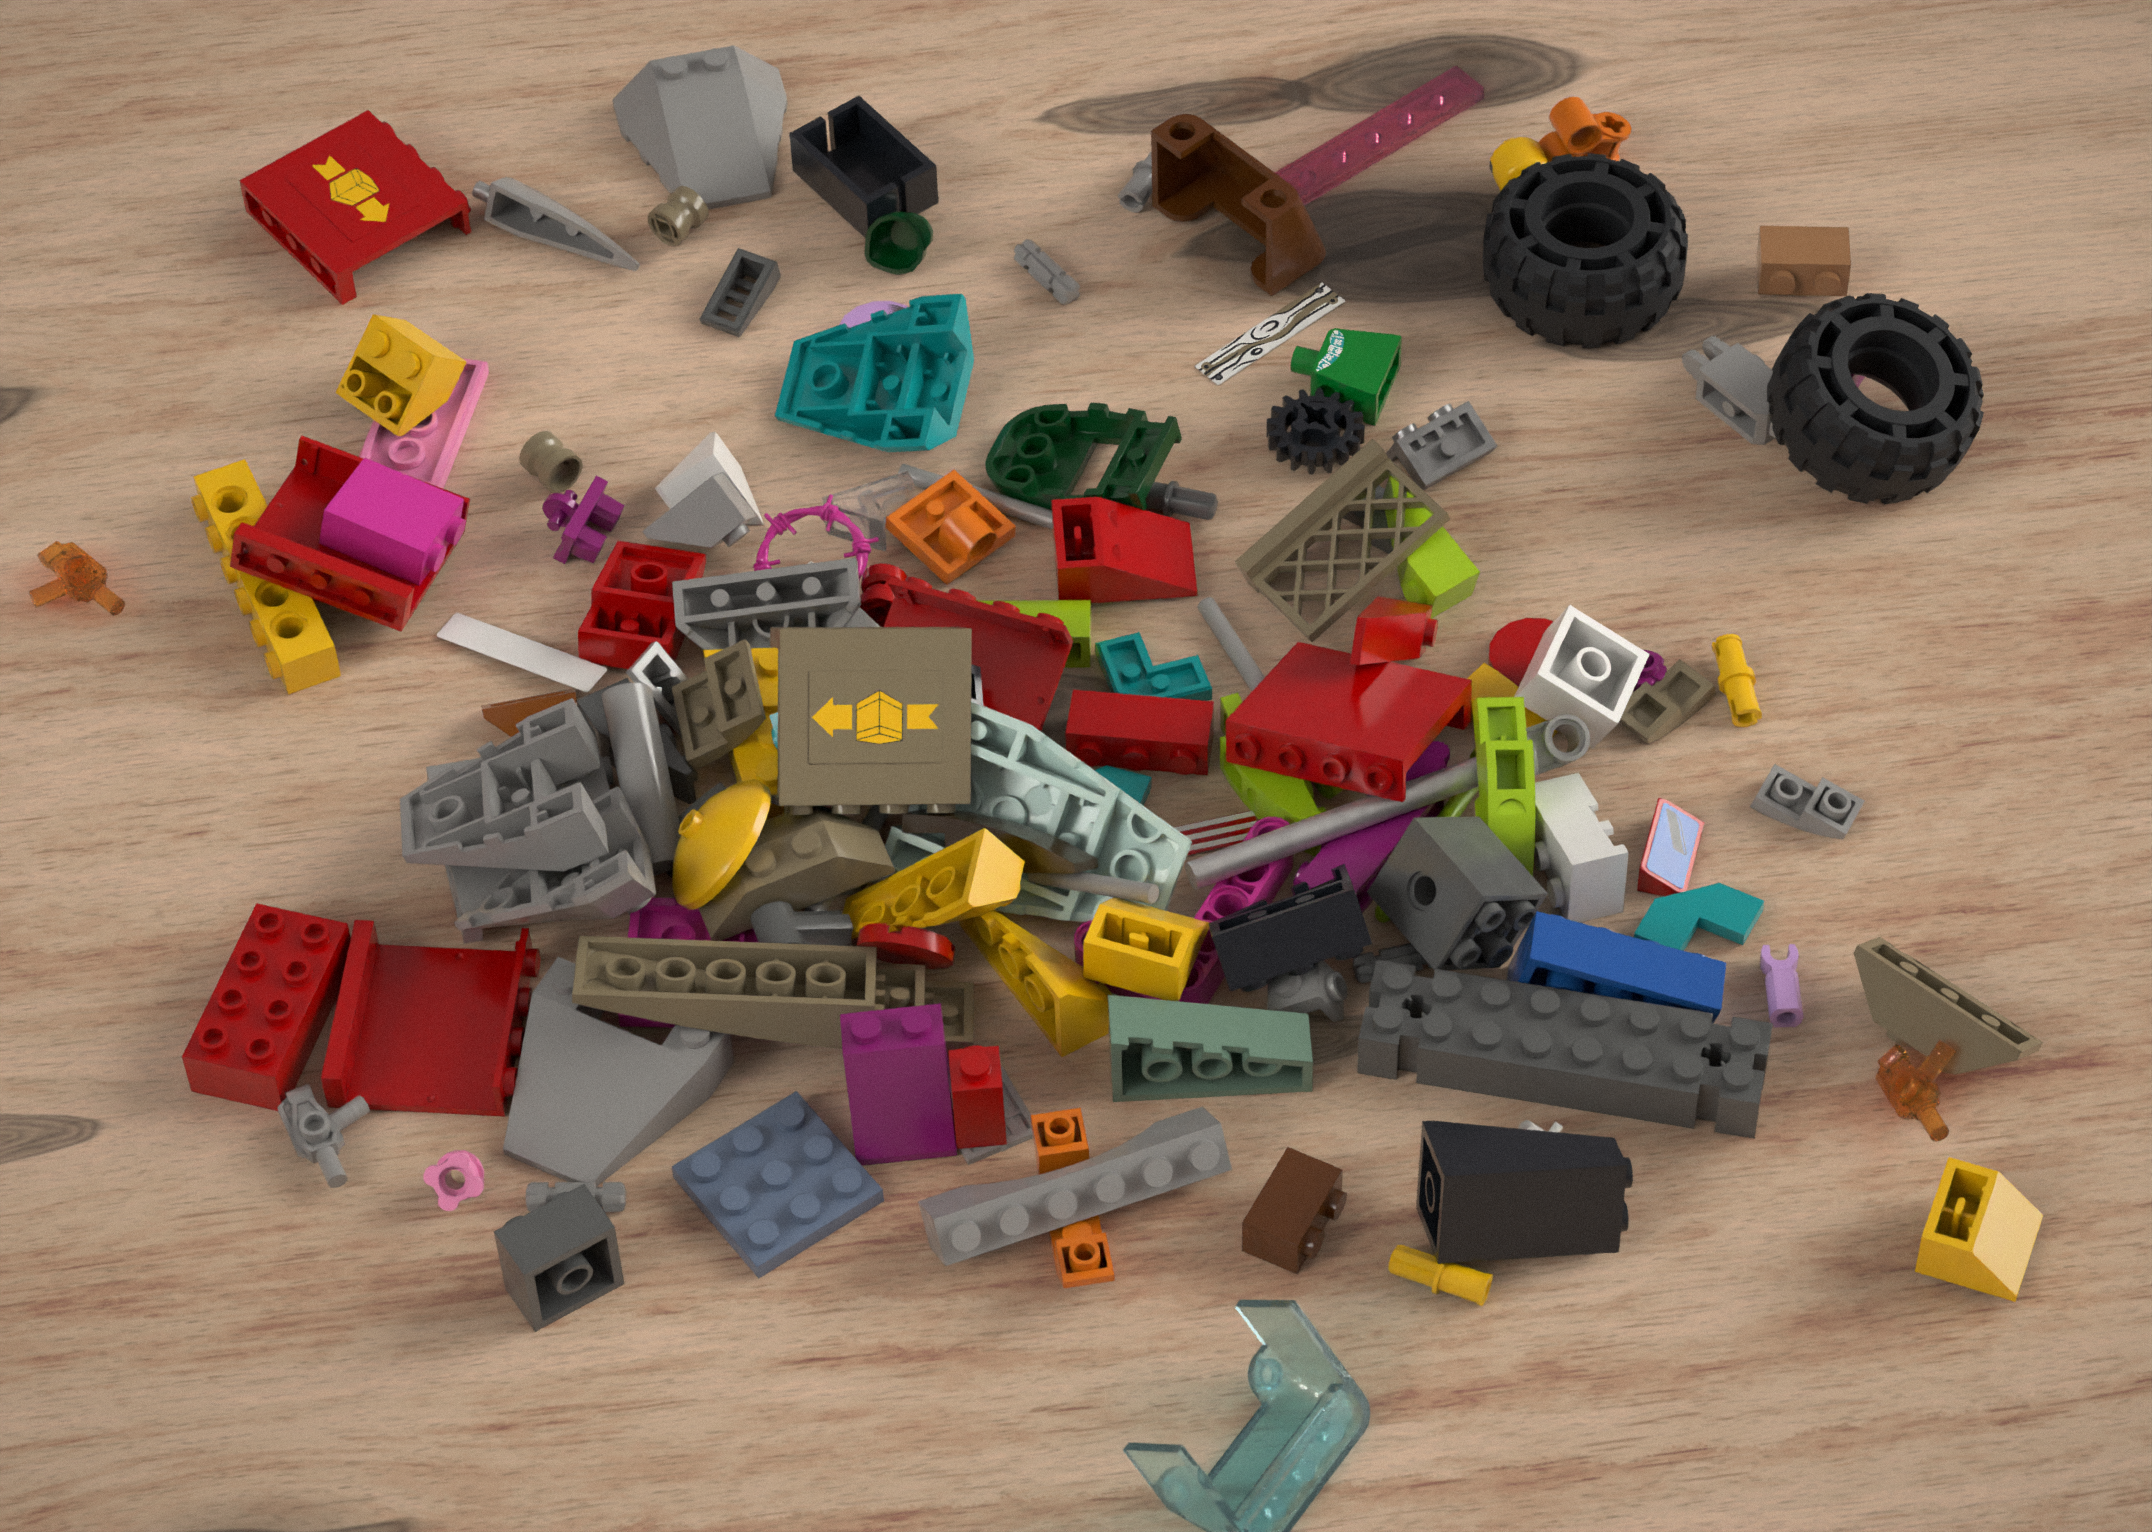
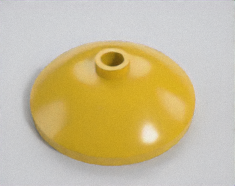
M755 779L738 782L713 795L698 810L693 809L684 817L678 829L681 837L673 857L672 888L678 904L688 910L702 907L728 884L742 866L755 845L768 815L771 793L766 785Z

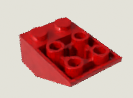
M1101 497L1051 500L1059 600H1091V603L1198 596L1189 522Z

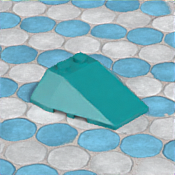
M963 294L921 296L909 300L910 307L887 314L884 310L872 313L870 321L849 328L844 323L795 340L775 417L781 422L888 453L929 451L956 437L974 365L966 298Z

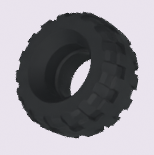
M1588 153V156L1572 157L1571 154L1552 157L1551 162L1545 164L1536 162L1523 169L1521 176L1509 180L1493 200L1492 212L1487 214L1483 237L1484 281H1489L1490 295L1504 316L1511 317V319L1516 321V327L1531 336L1536 333L1545 337L1548 343L1565 346V343L1582 345V348H1600L1601 344L1608 342L1620 344L1634 339L1635 333H1638L1640 330L1644 332L1649 331L1668 312L1672 300L1678 299L1683 286L1687 261L1688 234L1686 233V219L1675 197L1666 190L1665 184L1654 174L1649 173L1646 175L1641 172L1639 165L1624 159L1620 161L1607 159L1606 155ZM1592 242L1602 244L1605 246L1598 248H1581L1571 246L1565 243Z
M1866 293L1864 296H1858L1856 299L1849 295L1823 304L1815 315L1809 313L1798 324L1773 365V373L1767 385V402L1769 403V413L1772 415L1770 418L1773 424L1772 430L1777 442L1780 445H1786L1790 454L1788 459L1800 472L1807 471L1817 479L1816 485L1830 493L1837 490L1847 494L1849 500L1865 504L1869 501H1875V499H1880L1883 504L1898 503L1904 500H1911L1913 496H1918L1924 491L1929 493L1941 485L1959 465L1980 429L1984 414L1981 411L1982 398L1984 396L1980 370L1976 366L1972 367L1971 365L1973 362L1971 360L1972 352L1962 338L1956 339L1948 330L1950 326L1936 314L1932 317L1918 309L1919 304L1903 298L1899 301L1888 300L1885 294ZM1850 374L1861 375L1884 385L1902 400L1909 411L1892 410L1876 404L1858 389Z

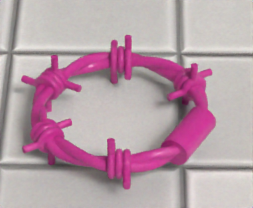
M829 494L827 502L823 506L794 509L785 514L780 512L777 514V517H774V520L768 513H765L764 517L771 525L758 549L756 563L753 565L754 571L772 569V565L781 564L780 559L768 561L770 542L777 534L782 535L787 531V528L793 535H796L797 531L790 524L808 515L820 516L821 520L828 522L825 529L830 532L831 526L835 521L849 529L853 538V552L844 553V558L856 556L859 581L866 569L868 555L871 553L870 543L879 542V538L866 539L861 530L838 509V506L831 504L833 495Z

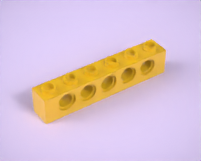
M243 459L193 476L198 494L191 497L194 512L199 523L207 521L209 524L208 527H205V532L213 553L221 551L224 556L219 561L228 585L236 582L238 589L234 590V594L242 615L251 614L253 618L252 621H249V627L257 647L266 646L268 652L264 653V659L273 680L281 678L289 695L340 677L341 673L335 645L313 599L230 567L235 531L242 522L254 526L268 506L246 460Z

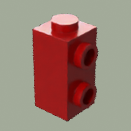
M972 1045L963 1049L948 1050L957 1149L1007 1145L999 1046L983 1047Z

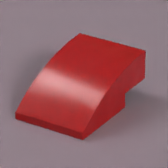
M617 541L591 589V607L578 630L579 658L597 665L629 669L648 646L657 641L675 662L685 634L677 629L675 624L672 582L703 578L706 554Z

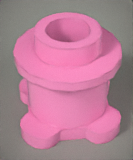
M454 1150L446 1153L438 1160L437 1165H430L424 1172V1182L434 1188L439 1197L438 1205L445 1211L455 1210L460 1201L477 1197L484 1189V1169L482 1163L474 1154L465 1150ZM451 1171H460L464 1175L465 1182H456L451 1176Z

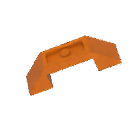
M1081 1108L1031 1115L1038 1175L1089 1159V1147ZM1099 1215L1048 1232L1056 1274L1063 1288L1115 1281L1106 1232L1102 1233Z

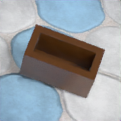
M1287 1147L1242 1222V1251L1298 1274L1306 1258L1314 1259L1318 1254L1324 1240V1228L1329 1219L1336 1221L1343 1211L1347 1199V1193L1342 1191L1343 1169Z

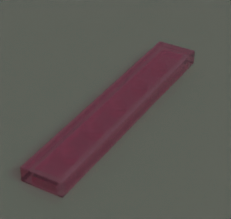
M1454 66L1275 173L1297 190L1305 206L1483 100L1484 87L1458 66Z

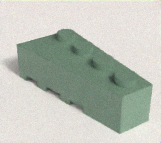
M1108 995L1113 1102L1312 1092L1313 1057L1309 1016L1307 1013Z

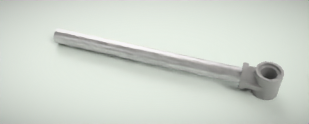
M1558 715L1548 721L1526 728L1527 740H1533L1535 776L1563 767L1584 756L1589 748V729L1584 721L1574 715ZM1554 730L1560 731L1566 736L1568 740L1566 753L1559 751L1553 744L1552 735ZM1476 757L1406 782V799L1404 802L1369 795L1185 863L1188 880L1191 886L1197 890L1478 787Z

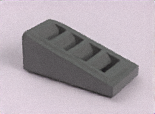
M738 248L704 309L700 322L712 328L741 337L781 278L778 263ZM749 276L757 279V281L752 283L744 280V277ZM739 287L750 291V294L747 296L735 290ZM731 299L744 305L741 309L726 302ZM720 311L737 316V318L733 322L717 315Z

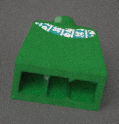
M1334 328L1328 331L1320 351L1296 346L1292 355L1290 370L1294 373L1311 376L1310 396H1315L1317 388L1323 389L1325 397H1330L1337 391L1340 393L1341 403L1353 400L1355 402L1354 412H1362L1363 422L1376 426L1401 367L1402 336Z

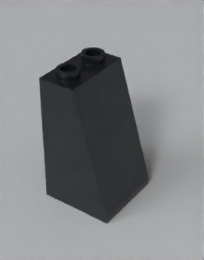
M1422 1121L1416 1209L1438 1264L1619 1252L1621 1232H1626L1629 1225L1628 1208L1624 1201L1625 1188H1631L1633 1170L1629 1157H1623L1615 1138L1442 1121Z

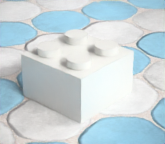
M1569 605L1545 630L1514 697H1524L1525 707L1547 721L1563 714L1577 716L1584 721L1589 729V747L1593 749L1619 723L1649 654Z

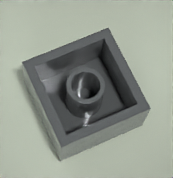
M585 1184L570 1192H562L554 1196L547 1204L524 1216L510 1219L503 1227L494 1231L505 1289L535 1332L624 1285L615 1226Z

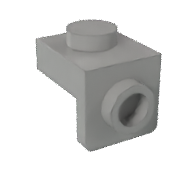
M1324 960L1317 962L1315 969L1302 975L1289 976L1288 973L1269 978L1267 1010L1309 1013L1321 1009L1333 1022L1342 1020L1344 1018V1000L1347 998L1346 983L1342 975L1337 971L1334 972Z

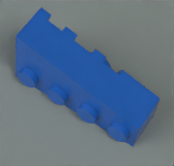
M1536 911L1508 966L1507 980L1713 1013L1712 1024H1714L1722 1010L1726 962L1708 958L1703 954L1690 953L1660 945L1655 941L1623 935L1607 928L1594 927L1568 920L1560 915Z

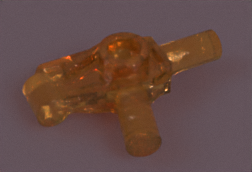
M55 541L37 554L42 565L47 569L50 568L58 579L29 591L30 598L36 608L68 594L70 598L75 599L77 602L88 603L93 599L113 616L123 611L125 607L124 600L106 586L108 578L107 569L74 542L61 544Z
M1939 1040L1930 1052V1055L1927 1056L1926 1060L1917 1069L1909 1060L1910 1057L1901 1046L1895 1044L1877 1061L1880 1068L1875 1079L1900 1118L1904 1120L1916 1119L1921 1122L1932 1141H1941L1948 1136L1949 1129L1936 1110V1107L1940 1104L1939 1096L1941 1092L1938 1089V1084L1934 1081L1956 1053V1050L1942 1040Z

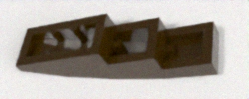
M921 809L902 814L903 833H945V848L986 828L1025 861L1022 873L1075 874L1098 868V858L1058 837L1014 821L964 811L928 813L927 809Z

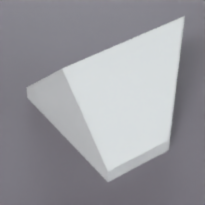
M710 432L655 487L658 494L669 509H671L710 477L723 472L756 515L746 525H764L741 466L716 432Z

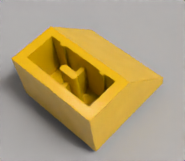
M373 314L335 393L396 436H403L449 400L467 361L408 321Z
M1114 897L1099 904L1083 941V978L1162 1000L1179 1001L1209 929V922Z
M1948 1157L1921 1236L1915 1272L2016 1302L2043 1215L1999 1171Z

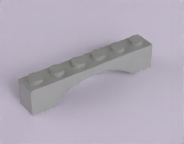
M1199 1107L1157 1121L1122 1145L1077 1164L1017 1180L965 1185L920 1200L918 1204L930 1248L943 1264L948 1266L1230 1171L1232 1167L1221 1123L1205 1108Z

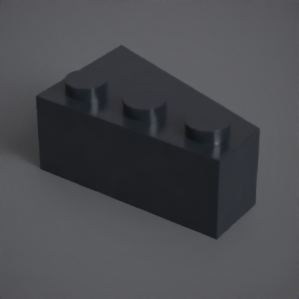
M1345 863L1331 869L1334 879L1309 889L1307 882H1301L1290 887L1293 894L1291 897L1267 904L1266 900H1261L1209 923L1211 936L1230 992L1241 989L1242 992L1260 989L1269 983V978L1288 973L1289 976L1308 973L1316 968L1317 962L1335 957L1336 960L1353 958L1364 951L1363 947L1372 944Z

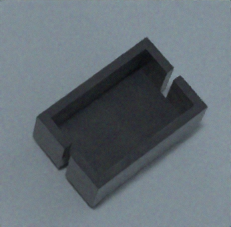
M859 95L828 112L831 151L828 152L826 120L821 116L789 133L793 172L865 238L867 229L882 215L893 212L920 214L939 203L936 164Z

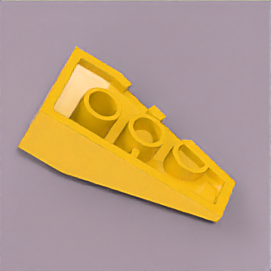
M983 828L846 898L842 914H849L853 925L851 939L858 938L859 930L868 924L887 923V925H890L889 932L901 931L902 927L923 928L982 916L1000 906H1007L1019 894L1025 861L986 828Z

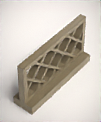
M1372 439L1235 562L1245 580L1258 593L1261 592L1293 625L1313 642L1447 523L1450 518L1447 512L1391 461L1385 450ZM1389 476L1399 483L1398 498L1375 499L1376 488ZM1407 492L1414 498H1407ZM1425 508L1432 514L1420 527H1404L1406 509ZM1397 509L1396 528L1372 529L1374 510ZM1350 511H1365L1364 529L1340 530L1341 519ZM1395 538L1394 550L1383 558H1370L1371 539ZM1363 540L1361 558L1338 559L1339 541ZM1331 541L1329 560L1306 561L1307 549L1315 542ZM1360 569L1359 581L1354 586L1345 589H1335L1337 570ZM1305 571H1328L1327 588L1303 590ZM1281 572H1296L1294 591H1275L1269 583ZM1325 600L1324 612L1311 624H1308L1301 617L1302 601ZM1287 601H1293V608L1287 603Z

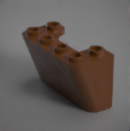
M1179 114L1173 116L1151 130L1152 206L1167 218L1178 222L1192 221L1214 207L1265 245L1266 251L1252 262L1251 278L1257 286L1270 296L1275 295L1324 260L1326 255L1325 247L1297 190L1291 184L1206 121L1195 115Z

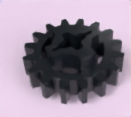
M1317 388L1315 396H1308L1307 392L1301 389L1299 390V399L1296 400L1285 395L1282 407L1273 406L1271 408V418L1267 419L1269 451H1276V460L1279 463L1290 459L1291 470L1293 471L1304 465L1307 466L1308 473L1312 475L1315 473L1316 467L1322 466L1327 473H1332V465L1337 462L1341 466L1349 460V455L1354 456L1360 450V444H1364L1365 425H1363V413L1354 412L1355 402L1353 400L1341 403L1340 393L1337 391L1330 397H1325L1322 388ZM1291 426V432L1287 433L1288 427ZM1344 429L1345 432L1340 437V431Z

